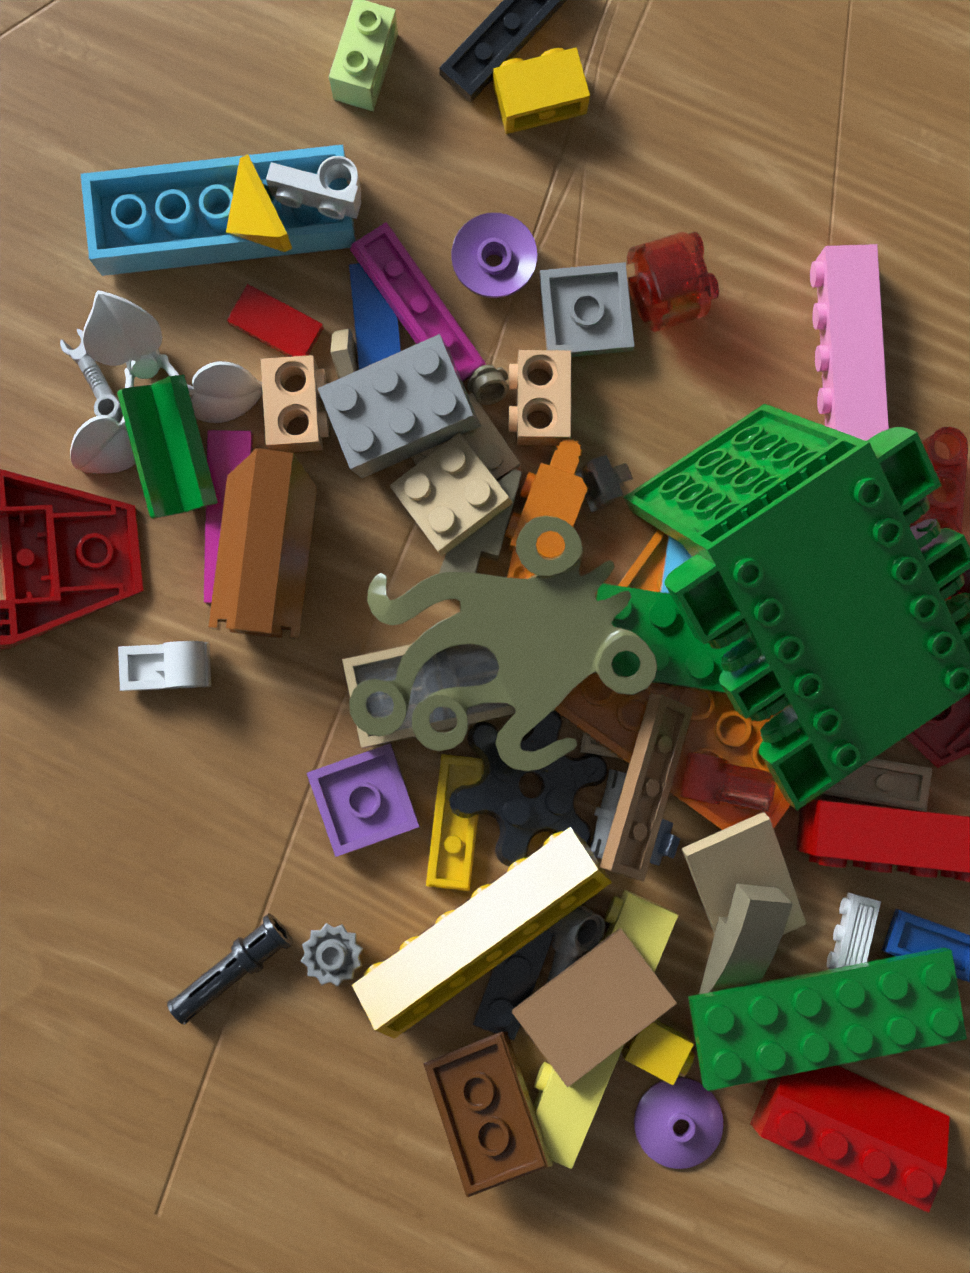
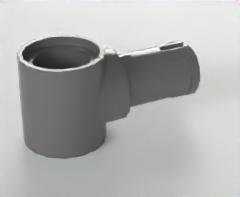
M580 905L547 929L554 934L552 947L555 949L547 983L593 949L602 940L605 932L604 919L584 905Z

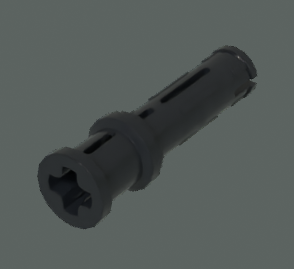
M268 913L263 917V924L244 939L238 937L233 941L231 946L232 952L202 974L175 998L167 1002V1007L173 1017L180 1024L186 1025L192 1017L222 995L223 992L248 972L254 974L263 970V963L281 948L288 949L293 945L292 938L285 927L272 914Z

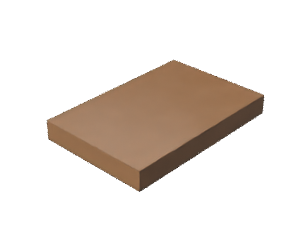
M619 928L515 1007L512 1013L568 1088L677 1003L623 930Z

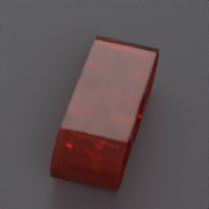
M951 426L942 427L923 439L922 443L946 492V499L943 503L937 501L931 493L926 497L930 505L929 510L911 523L910 528L924 520L937 519L940 529L948 528L962 534L968 441L964 433L959 429ZM935 441L942 442L949 449L948 459H943L937 455L934 447Z

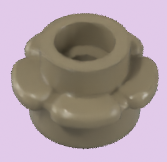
M491 365L481 366L469 378L467 389L474 394L480 404L492 405L498 403L508 393L509 386L506 382L508 374L502 367L496 369Z

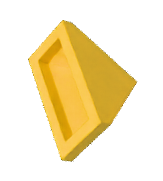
M247 154L239 160L226 233L282 252L289 251L293 248L288 234Z

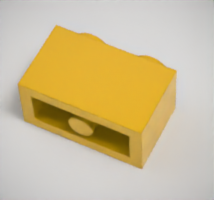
M577 47L568 50L553 48L544 52L540 57L528 60L513 58L503 62L500 67L493 68V90L506 134L587 114L590 93Z

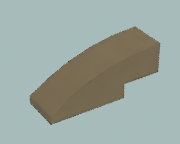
M513 469L498 482L513 503L447 552L439 573H477L481 557L498 561L522 471Z
M736 884L728 917H719L699 994L755 984L761 981L776 953L793 904L779 888Z

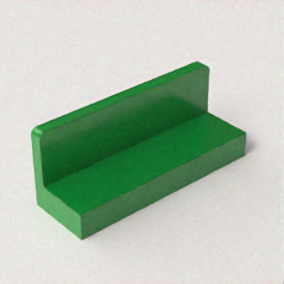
M185 375L169 376L151 385L128 387L119 390L117 395L150 517L157 519L192 512L217 504L218 501Z

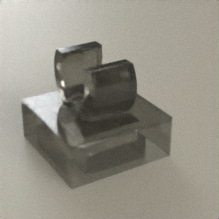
M607 455L592 459L575 473L576 476L583 478L587 487L585 498L591 512L605 508L623 496L621 487L624 486L623 483L633 479L627 463L612 468Z

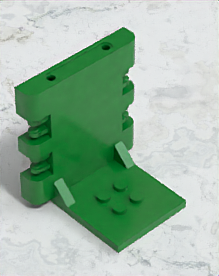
M763 404L623 498L631 512L680 542L692 556L672 570L664 583L693 636L704 645L709 642L712 649L724 648L743 637V641L732 647L730 651H726L722 656L720 664L724 670L719 677V682L734 709L745 719L750 717L752 721H762L782 710V712L771 718L769 722H765L762 726L760 736L763 742L759 747V753L785 800L798 810L970 693V593H960L952 596L951 599H947L956 593L957 590H960L965 583L962 573L970 568V546L965 535L948 528L940 529L937 519H927L917 523L916 526L909 527L911 523L929 510L930 505L926 496L942 486L918 432L904 427H895L884 430L865 441L773 406Z

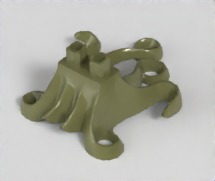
M544 515L535 517L526 523L516 541V552L521 563L530 572L535 574L528 579L506 578L472 572H444L422 580L395 600H390L386 595L387 576L380 573L374 577L368 589L367 602L372 614L382 623L391 626L403 624L433 604L447 599L459 600L460 612L426 630L408 648L401 659L395 680L370 679L361 682L353 690L350 697V715L358 728L367 734L375 736L392 734L402 726L408 711L413 683L419 670L431 657L452 646L462 644L483 646L496 656L500 667L497 677L483 685L446 688L428 695L418 703L413 711V732L416 738L431 750L453 749L463 741L467 733V710L470 707L484 703H507L514 706L516 712L497 735L496 746L500 758L513 769L523 771L537 770L574 750L577 746L576 739L566 738L558 740L536 751L522 750L520 746L521 740L533 727L554 710L574 687L589 675L597 672L603 683L615 692L634 695L650 686L656 676L657 663L649 646L638 635L612 625L615 616L628 605L631 598L630 592L623 591L606 600L597 601L595 599V592L610 576L615 568L614 563L609 560L590 573L580 576L579 568L583 547L578 533L568 522L558 517ZM553 531L558 532L563 537L565 549L559 556L553 558L544 557L538 552L536 547L537 538L542 533ZM631 651L639 657L640 668L634 675L622 677L614 672L612 661L618 652ZM375 692L387 693L394 703L392 713L382 718L374 717L368 712L366 705L368 697ZM439 707L450 708L456 714L457 725L451 731L437 732L431 727V713Z

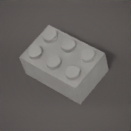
M440 334L318 388L349 468L361 478L449 441L459 432L462 435L481 427L450 350Z

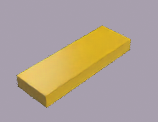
M441 754L426 886L470 891L478 815L471 818L456 816L450 808L449 799L451 793L456 788L462 785L475 784L481 779L484 772V764L480 758Z

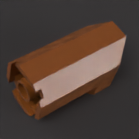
M256 448L227 475L208 626L210 629L220 631L221 622L226 623V628L230 629L231 633L271 638H282L283 630H290V639L299 640L317 500V486L294 453Z

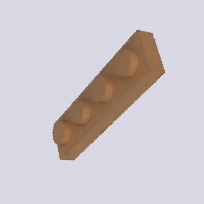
M650 693L600 868L644 882L693 708L662 694Z

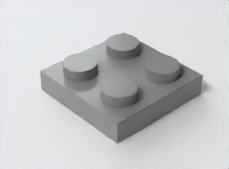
M626 262L540 270L539 279L547 350H570L571 357L633 351L635 346Z

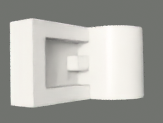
M343 156L327 158L321 163L317 174L271 162L266 181L271 195L281 204L293 208H299L301 204L318 208L321 214L333 219H343L344 216L357 219L361 205V187L357 168L348 158ZM337 178H345L350 181L349 186L343 190L329 188L330 183Z
M176 641L159 645L118 647L120 691L211 687L210 643Z

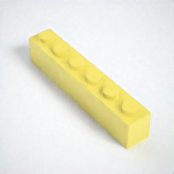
M624 889L621 898L614 896L608 907L604 921L609 922L610 925L604 939L621 928L653 972H655L678 914ZM624 1045L568 1088L553 1067L543 1062L534 1084V1088L539 1089L533 1108L552 1161L570 1169L573 1168Z

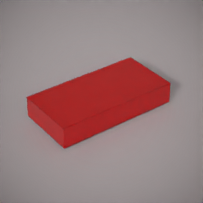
M248 283L227 319L230 326L288 357L309 356L324 329L323 324Z

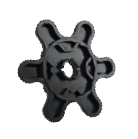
M552 710L522 738L520 743L521 749L524 751H536L558 741L563 722L561 716ZM479 722L473 725L468 731L467 741L470 748L481 757L484 764V773L475 784L462 785L456 788L451 793L449 804L452 812L461 818H471L475 815L487 814L496 819L500 828V836L495 847L497 859L502 864L511 866L517 860L527 857L530 841L535 835L541 832L555 834L566 831L570 827L588 844L591 838V830L588 823L576 813L574 799L582 788L597 786L606 779L608 769L605 760L595 754H587L579 758H571L564 755L541 769L531 771L513 769L500 758L496 746V739L499 733L497 728L488 722ZM526 773L535 774L542 781L541 791L535 798L525 797L519 789L520 778Z

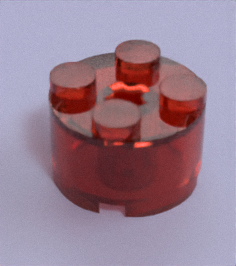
M683 231L633 246L628 251L627 265L634 263L635 276L628 278L630 292L643 322L653 321L655 324L650 329L653 332H659L706 316L711 307V300L719 297L718 281L713 273H708L703 258V241L697 232L689 234Z

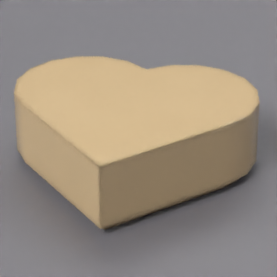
M350 329L334 331V334H332L331 356L338 379L359 370L356 360L355 342Z

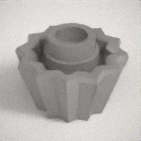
M326 923L321 930H311L310 940L302 944L305 954L301 962L308 967L307 976L316 977L321 986L330 982L338 987L343 980H353L354 970L362 966L359 956L363 948L356 943V933L347 932L343 924L332 927Z

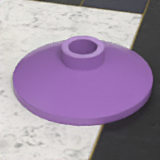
M485 213L472 218L458 231L452 245V265L459 281L471 292L487 298H502L518 292L529 282L537 264V246L530 230L518 219L503 213ZM490 255H498L502 259V263L493 267L486 262V259Z
M677 1077L674 1085L661 1080L652 1085L638 1102L634 1117L635 1133L644 1152L658 1164L674 1169L690 1168L705 1161L716 1150L723 1133V1115L714 1095L707 1091L701 1083L684 1077ZM680 1119L686 1120L689 1123L688 1130L683 1134H677L673 1131L674 1123Z

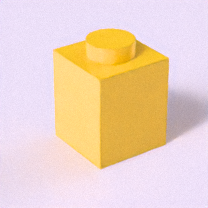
M658 1020L652 1022L626 1042L621 1051L626 1061L671 1085H674L678 1075L684 1077L688 1073L695 1057V1053L691 1051L694 1044L688 1036Z

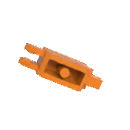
M569 438L567 440L563 439L562 442H559L550 465L541 463L537 474L532 472L527 474L520 496L526 498L527 501L522 514L513 512L505 533V537L512 539L509 550L512 551V557L507 578L528 579L535 575L521 563L516 552L517 538L526 523L535 517L545 515L558 517L568 522L572 527L575 524L587 492V487L583 478L574 475L580 460L579 458L581 457L580 453L582 452L580 449L581 445L578 444V441H574V438L572 440ZM547 531L537 538L536 547L538 552L544 557L553 558L559 556L564 551L565 542L558 532Z

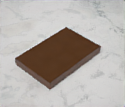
M507 1031L497 1033L423 1063L467 1198L553 1166Z

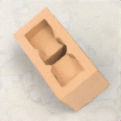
M519 350L517 364H509V390H517V406H509L508 432L517 433V445L559 446V442L571 437V351ZM534 369H543L548 372L551 381L546 385L538 386L533 384L527 375ZM534 411H542L550 417L551 423L545 428L537 429L529 424L527 417Z
M313 355L261 359L267 448L269 450L291 453L323 450L322 438L330 436L327 411H320V393L318 391V388L327 384L325 369H318ZM300 375L306 378L305 386L300 391L289 392L284 389L285 382L290 377ZM302 417L309 421V426L304 433L291 435L287 432V426L294 418Z

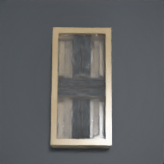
M412 644L342 659L350 697L353 690L363 681L370 679L395 680L401 659ZM475 644L452 646L436 653L422 666L416 676L411 690L408 711L402 726L392 734L385 736L367 734L357 726L361 748L416 737L412 728V714L418 703L428 695L442 689L479 686L489 683L497 677L500 668L496 656L488 648ZM383 692L372 693L368 697L366 704L368 712L374 717L382 718L388 716L394 708L392 698ZM484 703L472 706L467 710L468 725L512 716L516 711L514 706L507 703ZM439 707L431 713V727L437 732L453 729L457 725L456 714L450 708Z

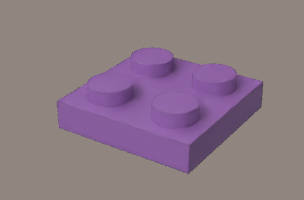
M391 743L307 773L335 857L420 827Z

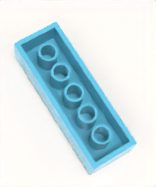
M343 144L249 155L288 234L293 249L286 252L226 233L239 160L243 156L81 174L89 260L102 276L350 248L351 244L356 242L354 219L352 217L344 216L343 219H333L321 214L318 208L301 204V207L293 208L283 205L271 195L266 181L271 162L317 174L321 163L332 156L346 157ZM337 178L330 183L329 188L343 190L349 186V180Z

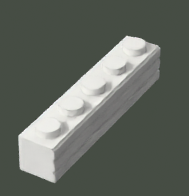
M849 892L846 898L843 897L839 909L840 914H842L840 925L837 924L834 929L833 940L836 941L834 952L831 951L828 955L827 968L834 969L867 962L881 901Z

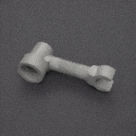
M77 329V333L81 337L80 346L73 350L69 344L61 339V349L78 364L97 399L94 404L96 416H109L119 424L123 416L119 399L113 394L97 362L86 352L83 344V331Z

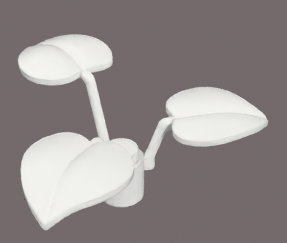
M98 290L83 330V344L88 355L95 361L105 365L118 366L126 363L127 368L124 370L126 376L125 388L134 387L135 377L140 379L152 378L160 368H164L169 376L179 375L169 363L168 356L159 353L158 348L161 345L162 332L156 319L138 305L119 296ZM213 362L202 367L193 377V386L187 384L195 417L210 423H222L238 418L249 411L263 394L262 382L258 381L247 369L230 362ZM96 416L89 419L77 430L70 448V458L75 469L86 473H116L136 464L123 416L119 424L109 416Z

